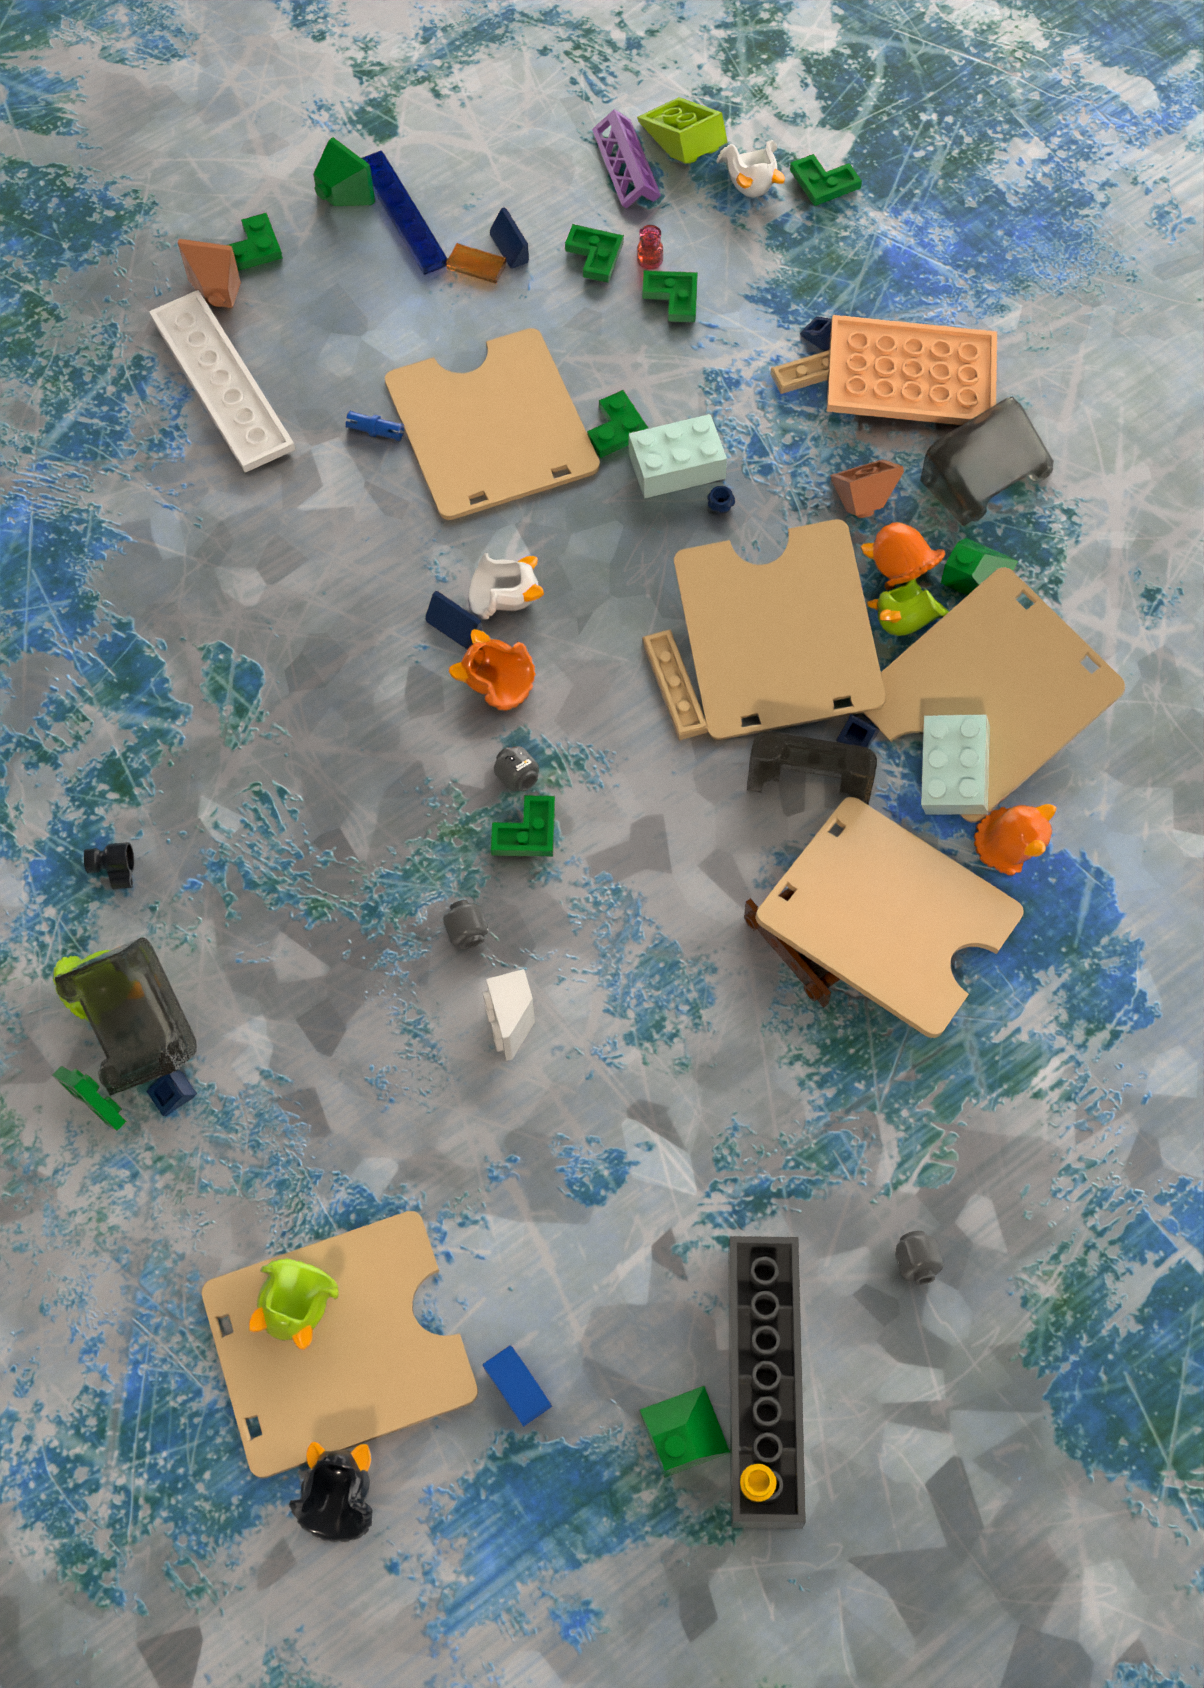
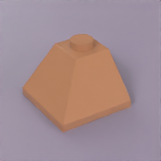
M179 239V250L187 279L196 291L199 290L208 305L233 308L241 281L232 246Z
M881 459L830 476L846 511L858 518H865L874 515V510L884 507L904 473V469L901 465Z

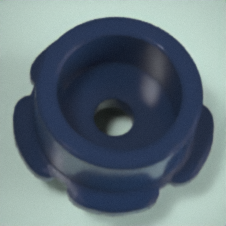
M726 486L714 487L707 496L709 500L707 504L712 511L726 513L735 504V497Z

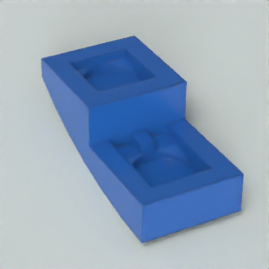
M511 1345L482 1364L486 1373L523 1427L552 1407L548 1398Z

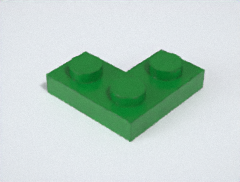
M814 154L790 163L791 173L814 206L861 189L862 180L850 163L827 172Z
M267 212L241 219L247 239L228 244V246L233 248L238 271L283 259Z
M572 224L565 242V251L588 256L583 268L584 278L609 283L624 244V235Z
M644 270L642 299L669 300L668 321L696 322L698 272Z
M621 390L599 400V408L608 422L587 431V434L595 451L602 458L629 446V433L649 428L625 391Z
M524 795L523 823L492 822L491 856L553 857L555 796Z
M60 1066L52 1074L73 1097L85 1103L107 1126L118 1131L127 1122L119 1114L122 1108L109 1096L104 1099L97 1092L100 1086L87 1074L83 1075L76 1068L70 1071L63 1066Z

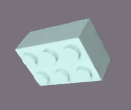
M710 414L629 433V457L644 499L726 479L727 457Z
M987 715L924 716L921 805L926 815L988 814L990 724Z

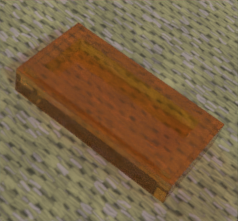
M456 243L446 265L448 270L497 284L506 266V258Z

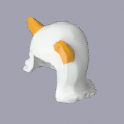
M773 140L766 142V148L743 154H739L735 145L730 144L721 150L718 155L717 164L726 163L732 183L745 196L752 198L763 196L769 191L773 183L783 184L785 181L784 175L777 168V161L773 154L777 150V143Z
M484 553L472 576L468 600L471 613L480 620L489 619V616H492L496 610L517 611L529 606L534 600L544 595V590L538 585L537 578L533 572L538 563L537 557L526 556L517 562L505 559L493 560L489 558L488 553Z

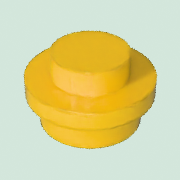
M763 1464L748 1466L740 1478L741 1491L749 1500L754 1502H763L769 1499L776 1489V1477L773 1471Z

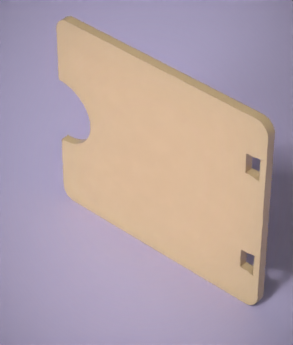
M528 328L486 341L487 357L480 367L471 372L455 373L441 367L433 357L393 369L385 375L388 392L400 421L404 424L405 433L439 515L443 519L454 520L592 476L599 471V458L547 345L537 329ZM564 469L568 470L569 474L553 478L552 473ZM485 495V501L470 504L469 499Z
M834 519L788 528L789 539L785 551L775 561L763 565L752 564L740 558L734 551L730 540L686 548L676 553L674 565L705 720L708 726L707 729L713 739L724 740L880 709L885 704L886 693L849 527L843 520ZM850 698L852 706L834 709V700ZM758 715L761 724L742 727L741 718Z
M999 568L881 672L886 693L885 704L878 710L864 712V714L890 742L910 733L923 734L924 716L987 715L990 724L989 813L1116 702L1125 692V682L1021 578L1009 568ZM1022 593L1034 603L1027 610L1016 600ZM1086 656L1099 667L1092 674L1081 664ZM987 814L959 815L967 822L976 823Z
M848 797L841 802L759 906L755 917L761 927L923 1035L936 1038L943 1033L969 995L958 985L951 971L952 955L966 947H980L997 954L1022 918L1024 910L1018 901L858 798ZM835 823L844 829L838 837L828 833ZM786 886L795 892L788 901L779 897Z
M406 1211L210 1279L204 1284L201 1292L249 1468L256 1477L269 1478L307 1464L306 1454L311 1442L319 1443L325 1451L346 1450L468 1406L476 1400L478 1387L460 1333L447 1336L433 1334L425 1330L417 1322L413 1313V1300L417 1289L428 1277L439 1272L422 1217L417 1212ZM288 1258L296 1260V1262L302 1261L305 1264H311L329 1274L338 1285V1298L329 1297L327 1299L324 1315L313 1329L312 1341L305 1350L298 1349L293 1340L282 1341L272 1337L265 1329L260 1332L249 1331V1320L252 1313L257 1309L259 1291L268 1277L267 1273H262L260 1270L262 1266L269 1264L271 1261ZM229 1316L234 1333L223 1337L218 1318ZM258 1417L262 1435L251 1440L246 1419Z

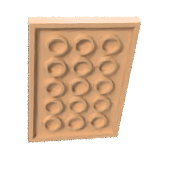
M840 315L832 316L826 412L994 428L996 423L997 331Z

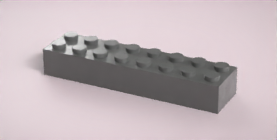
M730 1236L728 1244L731 1528L803 1529L806 1523L799 1237ZM753 1464H763L769 1467L776 1477V1489L773 1495L763 1502L749 1500L740 1488V1478L743 1471Z

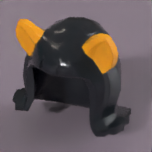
M311 1442L306 1454L309 1470L301 1484V1499L290 1501L291 1513L297 1518L301 1528L322 1540L349 1542L350 1540L361 1538L369 1531V1527L372 1526L373 1513L372 1508L365 1503L370 1486L368 1469L371 1462V1453L368 1445H358L353 1451L345 1449L325 1451L319 1443Z

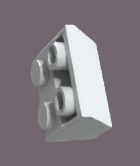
M524 969L486 979L488 991L482 992L497 1052L504 1051L506 1061L514 1058L535 1023L533 998Z

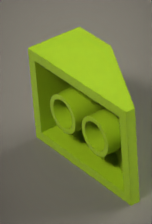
M681 97L637 117L642 127L667 154L684 164L697 161V157L706 153L716 152L720 146L728 143L722 112Z

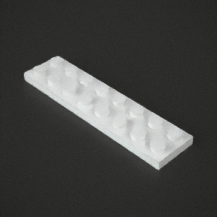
M199 290L149 311L153 323L245 473L296 450L291 437Z

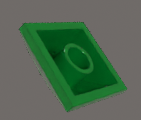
M334 137L329 139L313 173L316 194L322 200L326 199L333 206L373 205L375 203L370 164Z
M964 538L956 544L946 561L941 584L968 596L997 569L1009 568L1014 571L1018 560L971 539Z
M705 1386L639 1410L664 1478L730 1453Z

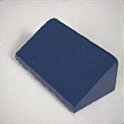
M505 207L501 208L490 228V236L508 266L513 269L528 263V243Z
M435 591L432 594L426 613V622L468 650L472 644L471 631L473 629L482 631L481 620L440 592Z

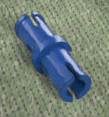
M350 410L346 417L351 419L350 422H345L346 428L367 432L372 437L379 435L400 442L404 434L400 433V430L404 431L403 423L384 420L379 415L368 416Z

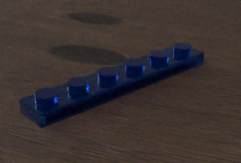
M380 150L362 157L364 161L370 164L373 190L422 273L426 275L448 266V258L383 151Z

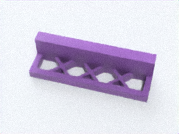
M614 109L592 131L621 205L628 208L642 195L654 202L661 194L633 124L629 118ZM611 125L609 137L604 138L602 133ZM614 144H618L619 148L616 157H611ZM626 163L624 175L619 176L621 164ZM629 182L634 183L635 189L626 195Z

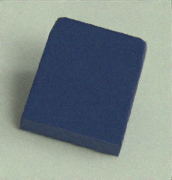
M815 317L801 331V337L821 350H829L832 318Z
M851 714L836 741L863 755L880 730Z
M166 1070L146 1091L162 1116L169 1115L197 1095L184 1073L180 1070Z

